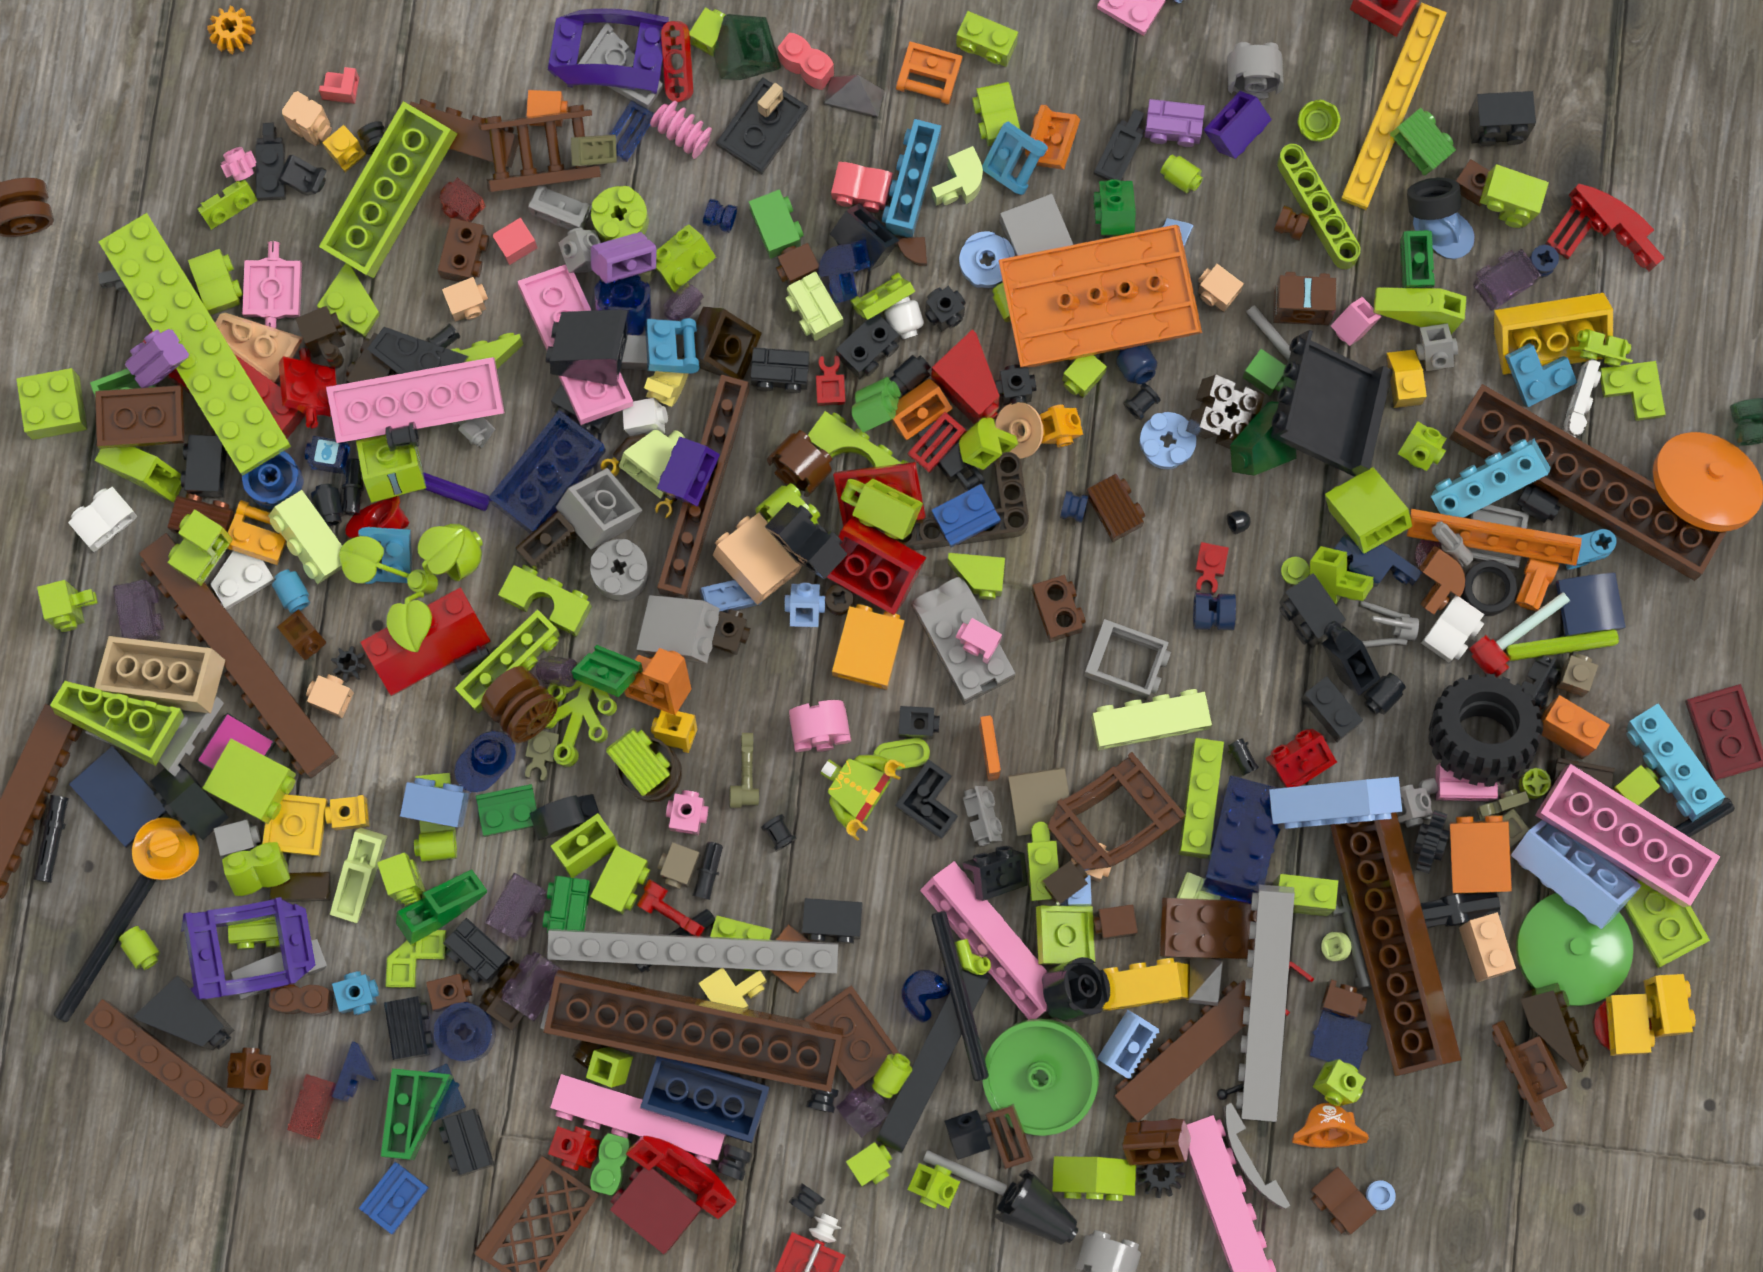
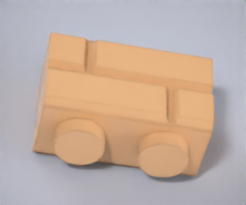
M298 91L294 92L282 109V115L291 132L301 138L304 137L306 141L314 146L319 145L321 141L324 142L329 137L332 130L326 113L320 104L313 100L309 101L308 97Z

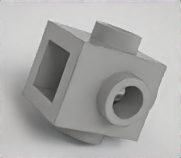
M583 228L570 230L567 233L568 236L558 242L568 272L592 271L591 246L600 243L596 230H583Z
M1448 323L1420 328L1421 344H1416V352L1419 361L1423 360L1426 371L1454 367V355H1458L1456 338L1451 336Z
M1413 785L1400 787L1402 812H1396L1399 824H1406L1407 828L1421 825L1423 818L1433 815L1431 800L1427 795L1426 788L1414 789Z

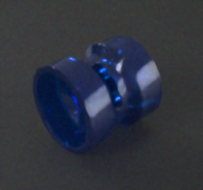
M710 198L705 209L702 224L708 227L718 226L719 224L721 231L730 233L735 222L738 207L729 204L724 208V205L719 200Z

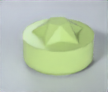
M1341 932L1328 933L1321 943L1322 953L1330 961L1345 960L1350 955L1352 948L1349 937Z

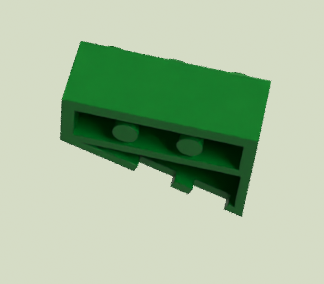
M392 1068L381 1157L415 1160L454 1076Z

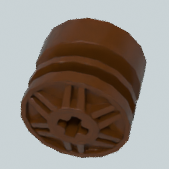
M518 666L505 671L494 680L484 693L481 706L493 721L500 723L501 729L508 734L512 741L521 743L535 737L551 722L557 712L558 701L553 695L549 694L545 687L539 685L538 679L526 667Z

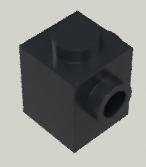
M978 1110L944 1121L957 1160L991 1149L987 1137L992 1136V1132L987 1119L981 1120Z

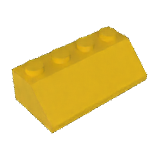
M1598 293L1494 310V335L1503 375L1511 374L1505 355L1529 343L1534 345L1541 366L1562 356L1567 357L1570 364L1589 361V359L1580 357L1581 352L1570 350V348L1579 347L1580 341L1577 340V336L1581 330L1589 329L1605 334L1603 345H1605L1607 336H1613V308L1605 294Z

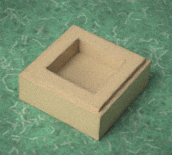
M774 83L758 101V112L764 117H768L783 100V88Z

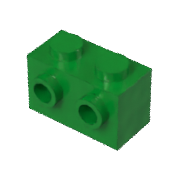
M1116 179L1099 181V192H1094L1093 206L1095 209V224H1100L1101 235L1135 233L1136 209L1133 181H1120Z

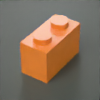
M927 379L899 399L895 418L890 420L896 431L904 439L908 440L936 421L944 412L947 413L953 408L940 387L931 379Z

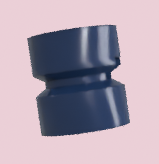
M1211 593L1194 594L1193 628L1195 630H1210L1212 626H1216L1218 630L1234 631L1236 620L1235 594L1219 593L1217 597H1213Z

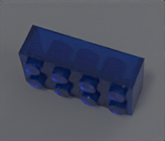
M559 410L488 498L493 506L531 534L558 511L556 506L567 489L581 482L606 452L604 444Z
M1230 775L1224 790L1201 891L1252 904V894L1258 893L1259 885L1265 884L1278 824H1273L1269 789L1279 788Z

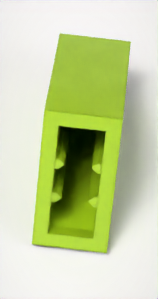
M138 448L100 449L95 459L97 463L110 472L173 503L182 489L181 474L157 456Z

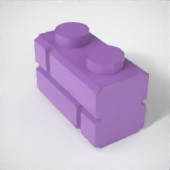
M1149 99L1144 138H1150V141L1156 144H1164L1167 140L1177 141L1178 145L1183 147H1192L1194 144H1199L1202 135L1205 105Z
M642 232L592 245L591 268L597 275H600V278L605 283L654 270L656 268V246L650 240H647V237Z
M168 329L162 333L159 330H155L144 338L145 342L138 344L130 350L132 356L126 361L125 365L130 373L136 376L135 380L141 388H149L162 381L188 358L189 353L182 344L178 343L179 339L173 330Z

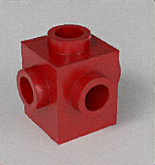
M558 1126L548 1154L563 1159L561 1165L577 1171L579 1166L591 1169L592 1163L598 1154L600 1141L591 1138V1131L575 1126L574 1130L570 1131Z

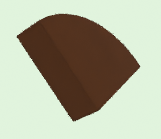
M925 237L899 239L900 241L897 243L898 248L909 261L915 265L927 266Z

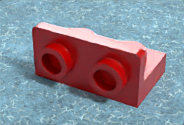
M1306 729L1299 732L1294 740L1286 745L1274 748L1271 755L1265 758L1267 763L1276 771L1284 788L1302 786L1337 763L1323 735L1314 729Z

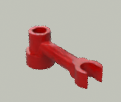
M649 879L643 888L645 892L638 901L637 906L650 914L655 909L695 936H700L705 927L665 903L663 899L668 890Z

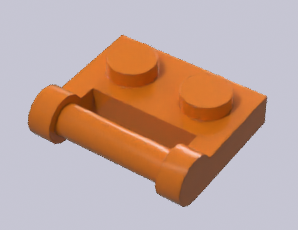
M910 41L897 81L896 90L902 92L908 90L941 99V103L949 105L963 56ZM910 73L946 82L944 89L910 80L908 77Z

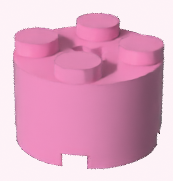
M843 701L818 702L819 705L810 707L809 704H804L789 710L795 752L808 751L812 747H816L817 752L834 749V743L835 745H841L851 742L847 713Z

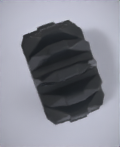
M1177 1162L1174 1165L1173 1163L1145 1164V1169L1136 1168V1174H1145V1178L1139 1179L1137 1184L1143 1185L1148 1182L1149 1185L1144 1191L1147 1195L1153 1188H1156L1155 1197L1161 1198L1162 1188H1164L1166 1195L1170 1197L1173 1195L1170 1184L1176 1189L1182 1187L1174 1179L1185 1178V1173L1176 1172L1175 1170L1184 1164L1183 1162ZM1157 1165H1162L1163 1171L1168 1172L1167 1178L1163 1177L1162 1182L1158 1181L1156 1175H1153V1169H1158Z

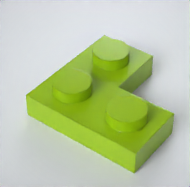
M1656 361L1600 368L1603 398L1631 394L1636 421L1663 418L1666 415Z

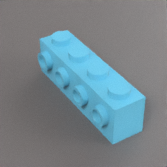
M1522 439L1510 446L1511 451L1503 455L1497 452L1485 459L1486 464L1478 468L1472 465L1460 472L1461 477L1453 481L1447 478L1436 484V490L1433 491L1431 498L1440 514L1464 518L1548 475L1550 466L1535 439L1528 442Z
M1659 704L1629 721L1626 728L1629 741L1635 747L1639 746L1642 750L1645 763L1651 770L1655 769L1661 777L1659 780L1662 787L1667 793L1674 795L1678 801L1676 802L1677 808L1684 817L1689 816L1693 822L1723 802L1724 794Z

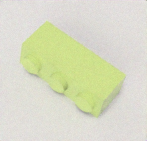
M302 490L273 508L268 515L272 527L285 538L289 551L293 555L298 556L303 563L304 571L308 577L314 579L319 584L342 569L339 556L342 547L341 543Z

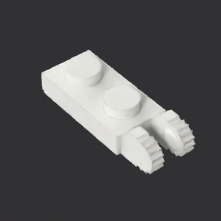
M1593 359L1581 366L1563 424L1564 428H1562L1563 431L1575 438L1585 430L1587 421L1584 413L1587 414L1591 408L1593 398L1590 397L1592 388L1597 386L1601 377V372L1598 371L1600 362Z

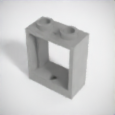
M1104 619L1084 677L1148 700L1150 693L1156 694L1162 678L1157 677L1160 666L1166 668L1171 652L1166 649L1169 642ZM1111 635L1158 651L1145 688L1098 671Z

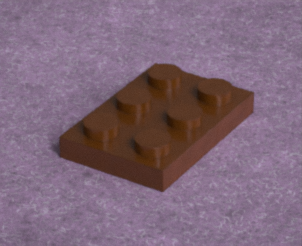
M181 386L95 391L97 447L99 449L184 443L183 388Z
M852 985L804 1018L805 1021L843 1029L837 1066L854 1091L875 1076L887 1055L899 1053Z

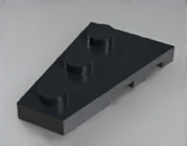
M387 327L382 328L367 348V350L398 374L464 363L470 357Z

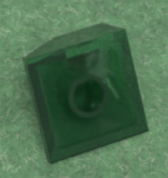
M727 14L723 17L713 53L721 79L743 80L781 68L766 17Z

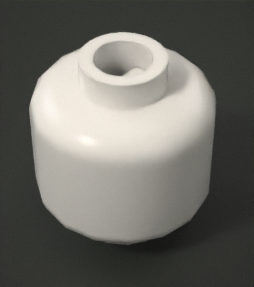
M909 296L884 310L886 322L901 335L902 340L918 335L916 329L921 328L924 324L918 302L910 300Z

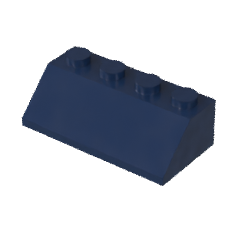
M657 1056L640 1109L752 1143L766 1106L770 1087L697 1064Z

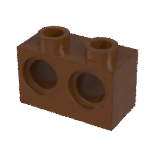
M1061 575L1032 585L1031 591L1049 643L1082 633V624H1085L1086 620L1082 608H1076L1073 598L1077 597L1072 581L1067 582L1066 576ZM1051 589H1059L1063 594V598L1053 601L1048 597L1047 592ZM1061 615H1067L1071 618L1072 624L1069 627H1061L1056 619Z

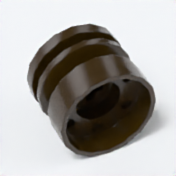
M649 737L652 741V744L649 745L651 750L655 754L661 752L670 763V766L667 768L670 775L651 789L646 795L642 796L616 763L615 769L620 784L638 800L654 803L671 797L679 788L682 779V765L677 755L659 739Z

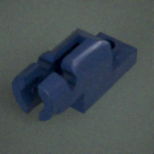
M1344 534L1334 548L1335 550L1347 552V559L1350 560L1347 571L1373 577V586L1375 587L1378 586L1389 570L1394 572L1392 576L1404 585L1409 583L1412 586L1422 574L1421 570L1384 544H1380L1363 554L1354 541Z

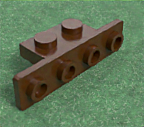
M1504 1020L1493 1024V1039L1498 1047H1502L1506 1055V1066L1510 1073L1515 1074L1519 1082L1517 1085L1521 1097L1528 1101L1532 1109L1530 1111L1532 1121L1537 1127L1541 1128L1542 1132L1554 1127V1123L1542 1099L1568 1087L1545 1040L1538 1036L1516 1046Z

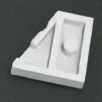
M232 551L212 581L211 586L224 608L228 610L270 585L275 579L263 560Z

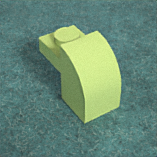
M973 146L948 157L947 166L953 179L932 187V198L936 206L941 203L944 205L951 204L959 198V195H962L967 204L978 195L982 185L983 169Z

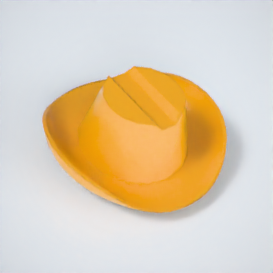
M157 818L147 822L137 832L132 846V859L137 870L144 876L157 880H170L180 877L192 868L199 855V846L194 834L191 836L180 825L179 821L172 818Z

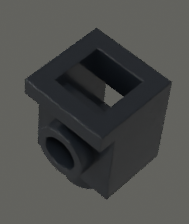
M900 706L899 739H933V733H939L940 716L934 715V708ZM922 720L925 726L922 729H916L914 722Z

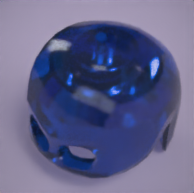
M922 969L915 971L904 981L901 989V998L910 1015L915 1020L924 1023L932 1016L925 1002L948 995L950 987L938 973Z

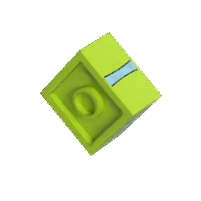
M386 434L356 440L362 477L371 503L426 488L418 447L408 445L397 447L395 451H390Z

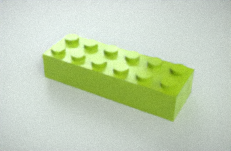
M403 101L319 247L365 275L374 278L457 133Z

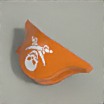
M1322 1103L1316 1105L1310 1111L1305 1126L1294 1134L1292 1143L1316 1148H1334L1367 1143L1369 1137L1366 1132L1356 1126L1354 1113L1346 1112L1340 1106Z

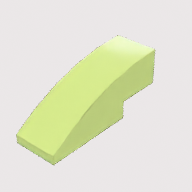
M361 827L355 831L348 858L343 864L330 915L358 923L378 869L377 862L381 859L387 839L386 835Z

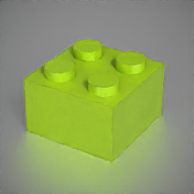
M72 368L16 378L24 432L32 440L88 430L80 377Z

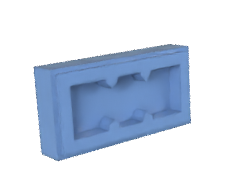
M735 580L700 589L702 601L720 608V611L725 613L727 609L739 610L757 605Z

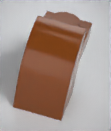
M1434 545L1418 568L1436 581L1420 604L1433 614L1437 610L1441 611L1450 599L1448 596L1450 591L1460 597L1465 587V575L1460 564Z

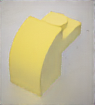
M655 371L654 376L647 378L644 387L648 390L646 397L655 398L658 402L673 407L683 390L688 373Z
M721 968L701 981L699 985L712 1002L748 1009L749 1006L744 997L748 995L752 999L765 990L763 985L767 981L759 970L735 986L724 968Z

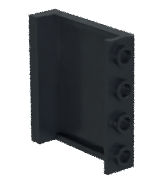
M1309 329L1294 337L1291 341L1289 362L1283 372L1285 376L1284 383L1277 397L1279 401L1278 408L1271 422L1273 426L1271 438L1355 477L1371 468L1393 370L1386 366L1372 370L1312 341L1313 331Z

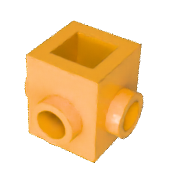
M1055 405L1039 415L1043 424L1041 444H1057V447H1065L1073 444V439L1083 435L1077 408H1065L1064 405Z

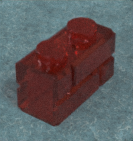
M306 1074L302 1084L304 1089L300 1090L287 1130L320 1140L338 1084Z

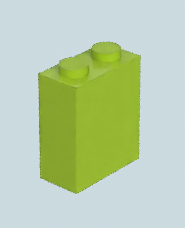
M1374 467L1342 485L1334 487L1325 494L1329 512L1363 554L1412 527L1409 509Z
M230 738L202 789L269 824L270 820H274L281 810L280 803L284 795L289 794L293 789L296 773Z
M1280 874L1273 881L1272 886L1294 887L1293 913L1327 917L1336 910L1338 880Z

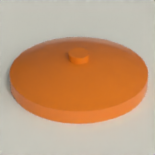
M1701 432L1683 433L1666 442L1655 458L1653 478L1659 495L1676 515L1694 526L1718 532L1736 530L1746 525L1760 509L1763 501V483L1760 474L1749 457L1725 439Z

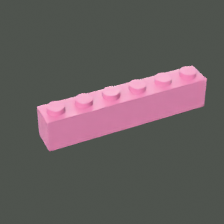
M955 861L932 877L920 891L938 912L945 911L947 913L950 927L961 940L968 939L973 954L982 958L987 957L990 960L991 968L988 972L1028 1020L1038 1019L1047 1011L1042 977L1047 973L1046 969L1038 964V959L1035 958L987 900L976 899L975 885Z
M561 1074L550 1107L557 1110L555 1116L572 1121L573 1116L584 1119L583 1125L600 1130L602 1124L612 1128L611 1134L627 1138L629 1133L640 1136V1138L643 1136L659 1138L687 1152L694 1153L698 1160L706 1164H711L712 1159L719 1161L726 1135L640 1109L642 1099Z
M1213 1115L1187 1124L1191 1137L1188 1156L1230 1271L1276 1272L1272 1259L1267 1260L1263 1249L1267 1245L1261 1231L1256 1232L1253 1220L1257 1218L1251 1203L1246 1204L1242 1193L1246 1192L1241 1175H1235L1232 1165L1236 1164L1234 1154L1230 1147L1225 1148L1222 1137L1226 1136L1221 1120L1216 1121Z

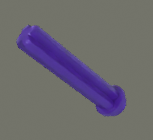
M423 472L426 484L424 490L483 511L487 510L490 504L489 495Z

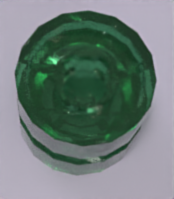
M1763 398L1748 399L1732 404L1730 406L1732 421L1738 424L1734 429L1737 445L1749 446L1763 443Z

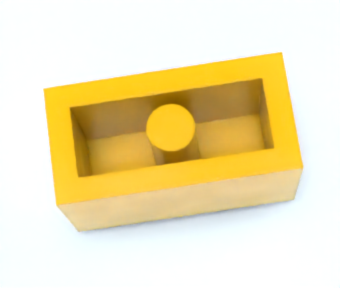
M1647 994L1611 995L1606 997L1610 1055L1651 1053V1047L1655 1045L1654 1031L1649 1030V1018H1652L1651 1001H1647Z

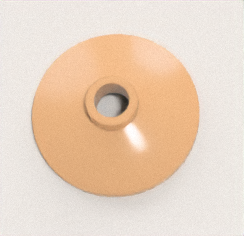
M1017 402L1016 404L1005 406L998 414L995 422L996 428L1017 437L1018 445L1010 452L1016 454L1019 459L1033 455L1038 450L1043 439V424L1038 412L1026 403Z

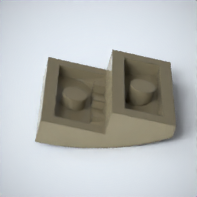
M1064 767L1008 776L1017 836L1031 834L1032 826L1037 822H1044L1049 825L1051 816L1054 815L1057 801L1061 798L1063 800L1069 797Z

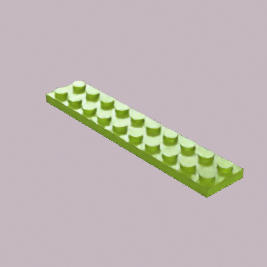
M146 213L98 241L153 332L159 330L162 333L168 329L173 330L179 339L178 343L182 344L189 353L188 358L176 369L241 475H245L291 447L149 215Z

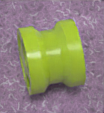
M1530 769L1521 776L1518 786L1521 793L1526 791L1528 799H1538L1548 792L1551 786L1550 776L1542 769Z

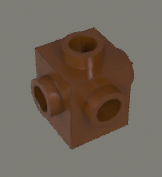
M242 1048V1053H230V1061L227 1066V1088L268 1090L269 1076L271 1074V1055L260 1054V1049Z

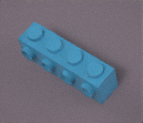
M914 119L912 129L907 128L903 142V145H907L904 155H899L896 170L900 171L898 180L892 181L889 196L893 198L891 205L885 206L882 222L886 223V228L892 234L913 238L941 137V125Z

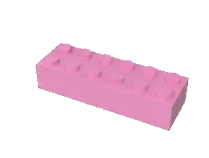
M1572 764L1563 768L1535 814L1538 818L1682 907L1691 906L1720 858L1719 855Z

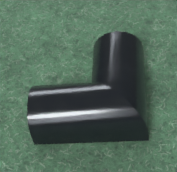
M928 760L895 804V807L942 840L958 818L957 814L936 800L952 776Z

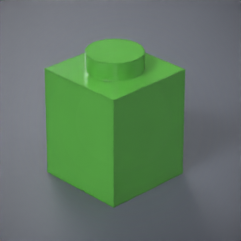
M1260 349L1245 370L1242 378L1268 396H1271L1274 390L1279 392L1283 387L1285 378L1283 372L1286 365Z

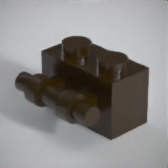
M324 306L295 318L304 342L313 357L323 355L330 367L340 368L343 365L344 357L338 348L345 346L342 337L346 336V332L337 313L331 314L328 307Z

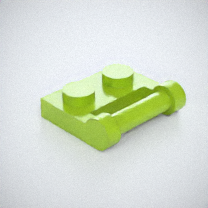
M897 272L890 276L891 280L860 298L856 296L850 300V303L858 315L868 320L913 294L915 290L911 282L903 279Z

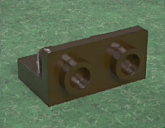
M511 960L509 964L506 963L500 969L497 975L498 980L493 987L487 988L482 994L479 1008L513 1031L546 983L514 960Z

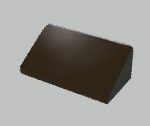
M330 872L289 873L290 879L288 881L271 887L270 900L281 897L286 902L331 901Z

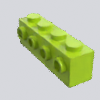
M537 609L474 669L455 690L479 714L483 710L481 706L482 697L494 680L513 667L523 666L530 671L538 663L537 657L542 652L546 651L548 653L558 644L559 640L557 638L560 636L558 629Z

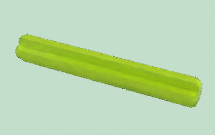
M1613 629L1512 644L1507 646L1506 654L1511 659L1510 661L1541 657V655L1548 656L1617 645L1619 637L1617 631Z

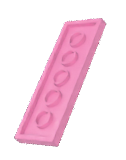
M566 264L518 281V288L546 350L548 346L553 347L555 339L551 338L554 321L559 322L561 312L591 311L575 274L568 272ZM621 373L619 374L617 386L559 376L580 425L633 406L632 397Z
M494 357L326 387L337 443L385 435L386 427L408 426L409 422H415L417 429L505 413Z

